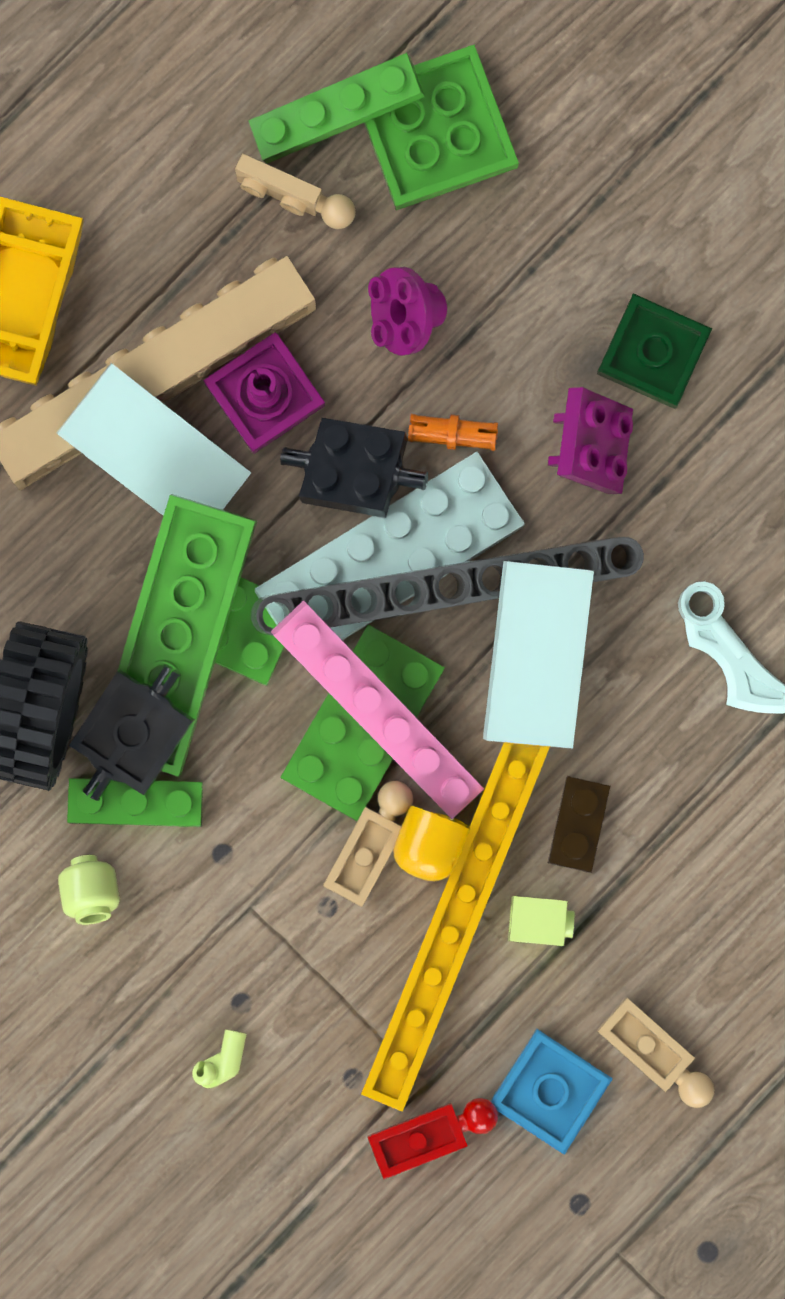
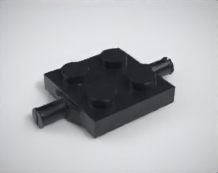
M321 418L315 442L309 451L284 447L282 449L283 454L281 453L280 463L283 466L304 468L305 476L299 493L302 503L386 518L391 498L400 486L425 490L427 487L426 483H428L427 471L406 469L403 466V456L408 441L404 431Z
M164 664L163 669L152 686L138 682L122 670L117 671L69 746L87 757L94 768L97 769L83 789V792L88 796L99 782L90 798L99 801L111 780L126 783L142 795H145L195 719L174 706L169 697H167L170 689L178 677L181 676L177 670H174L164 683L173 667Z

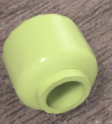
M83 855L71 860V866L65 868L59 874L58 885L62 910L67 916L75 918L76 923L89 925L106 921L111 917V912L118 907L120 897L115 869L106 862L98 861L97 856Z

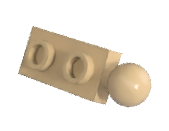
M242 153L235 172L237 181L242 183L240 187L247 193L259 198H264L265 194L280 200V205L285 210L299 216H303L305 212L316 216L317 212H319L325 224L333 229L346 228L353 222L356 210L354 203L347 196L334 194L326 197L322 195L321 188Z
M390 781L382 786L378 793V804L380 806L378 813L365 807L323 885L325 888L363 907L394 849L395 841L401 829V826L393 821L396 816H401L408 812L409 807L412 806L413 794L405 783Z
M625 997L598 1028L597 1032L664 1092L675 1082L679 1086L678 1091L681 1100L690 1107L701 1108L712 1100L715 1090L710 1077L702 1072H689L686 1069L695 1057L628 998Z

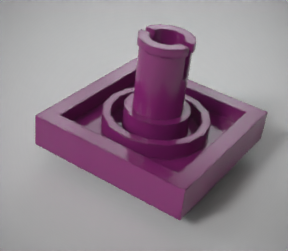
M276 332L203 380L205 386L252 454H255L325 407L324 400Z

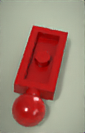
M476 1098L466 1104L462 1114L456 1116L452 1104L449 1103L370 1134L367 1138L382 1177L387 1179L468 1147L463 1133L471 1131L475 1134H486L492 1131L498 1122V1111L490 1100Z

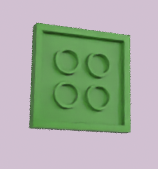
M475 45L414 65L425 97L364 122L396 211L517 169L519 165Z

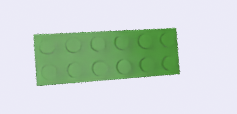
M174 494L169 495L118 671L122 670L138 682L151 686L163 669L164 664L173 667L164 683L172 671L177 670L181 674L170 689L167 697H169L174 706L195 720L161 770L162 772L179 777L183 771L257 520Z

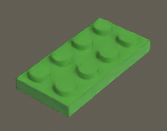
M369 624L353 650L416 718L445 669L440 664ZM328 693L280 778L358 822L393 758Z

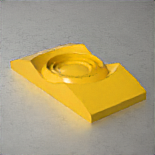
M0 197V376L37 386L53 343L61 303L73 274L84 220L80 217Z

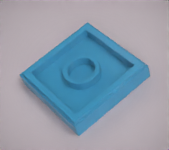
M536 1028L490 1101L496 1106L498 1112L565 1155L613 1078Z

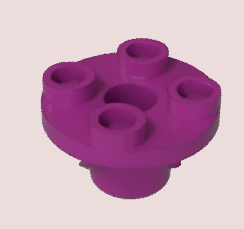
M408 267L389 268L381 273L380 276L373 277L369 282L368 293L371 298L373 321L371 336L374 343L379 347L385 346L390 352L400 356L415 354L422 350L430 338L432 328L439 327L446 319L447 301L442 291L438 289L437 285L424 282L417 272Z

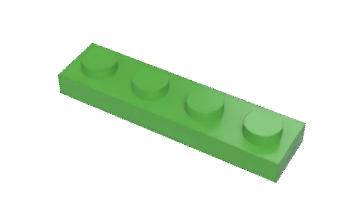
M405 53L248 121L261 158L268 164L425 97L411 57Z

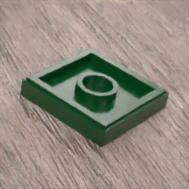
M633 293L597 371V375L676 409L712 328Z

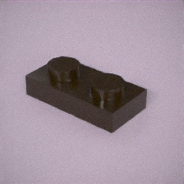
M570 776L566 777L548 864L592 873L611 786Z

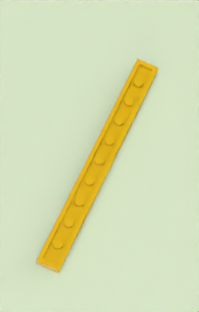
M503 742L469 826L470 831L457 864L449 875L361 1095L403 1112L550 746Z

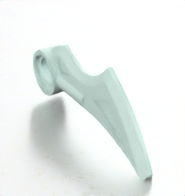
M705 581L696 582L688 586L681 593L678 601L679 612L685 622L688 643L690 647L707 653L722 668L727 683L726 705L759 713H785V684L771 674L754 657L721 616L725 605L720 589L714 584ZM704 592L711 596L713 609L709 615L700 617L691 611L689 600L694 593Z

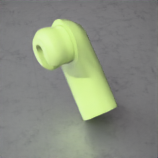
M225 1029L221 1052L205 1061L196 1063L192 1070L194 1081L205 1088H214L235 1077L240 1070L247 1034Z

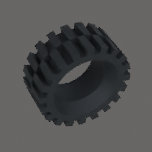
M18 621L15 627L12 628L9 640L6 641L3 649V658L0 659V780L47 791L54 787L62 769V761L65 760L68 751V742L72 737L73 724L79 708V697L82 694L84 684L82 681L87 664L85 660L88 654V640L86 636Z

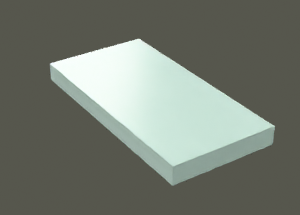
M110 363L57 431L60 437L163 516L169 495L171 494L223 510L251 474L248 469L112 363Z
M503 561L483 739L487 741L573 749L594 571Z

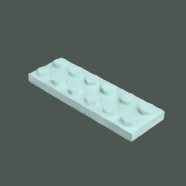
M475 452L428 481L425 490L415 489L391 504L386 518L377 516L368 518L255 588V593L258 598L272 594L469 562L523 528L525 523L479 453ZM404 580L397 585L395 596L401 604L413 597L415 591L413 586ZM364 588L357 589L351 597L352 606L357 612L364 613L371 605L370 593ZM313 596L309 600L308 605L323 619L327 614L328 604L322 596ZM273 602L265 607L276 625L284 619V611L279 604ZM374 620L330 628L344 640Z

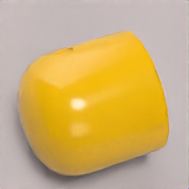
M410 806L395 841V861L402 870L416 878L426 881H441L447 878L454 870L470 828L456 818L451 819L444 814L433 813Z

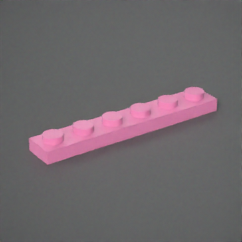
M304 600L271 631L274 637L451 819L484 790L481 784Z

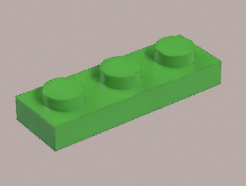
M69 778L67 823L202 827L203 782L154 781L148 792L142 795L126 783L111 780L101 795L100 800L96 801L90 797L99 785V782L92 793L87 796L83 789L90 779Z

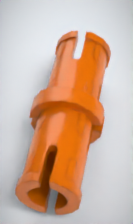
M411 414L408 442L447 445L449 450H456L457 446L495 451L498 423L460 420V415L452 414L450 419Z

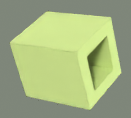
M512 896L508 941L564 946L565 937H573L575 912L567 910L568 901Z

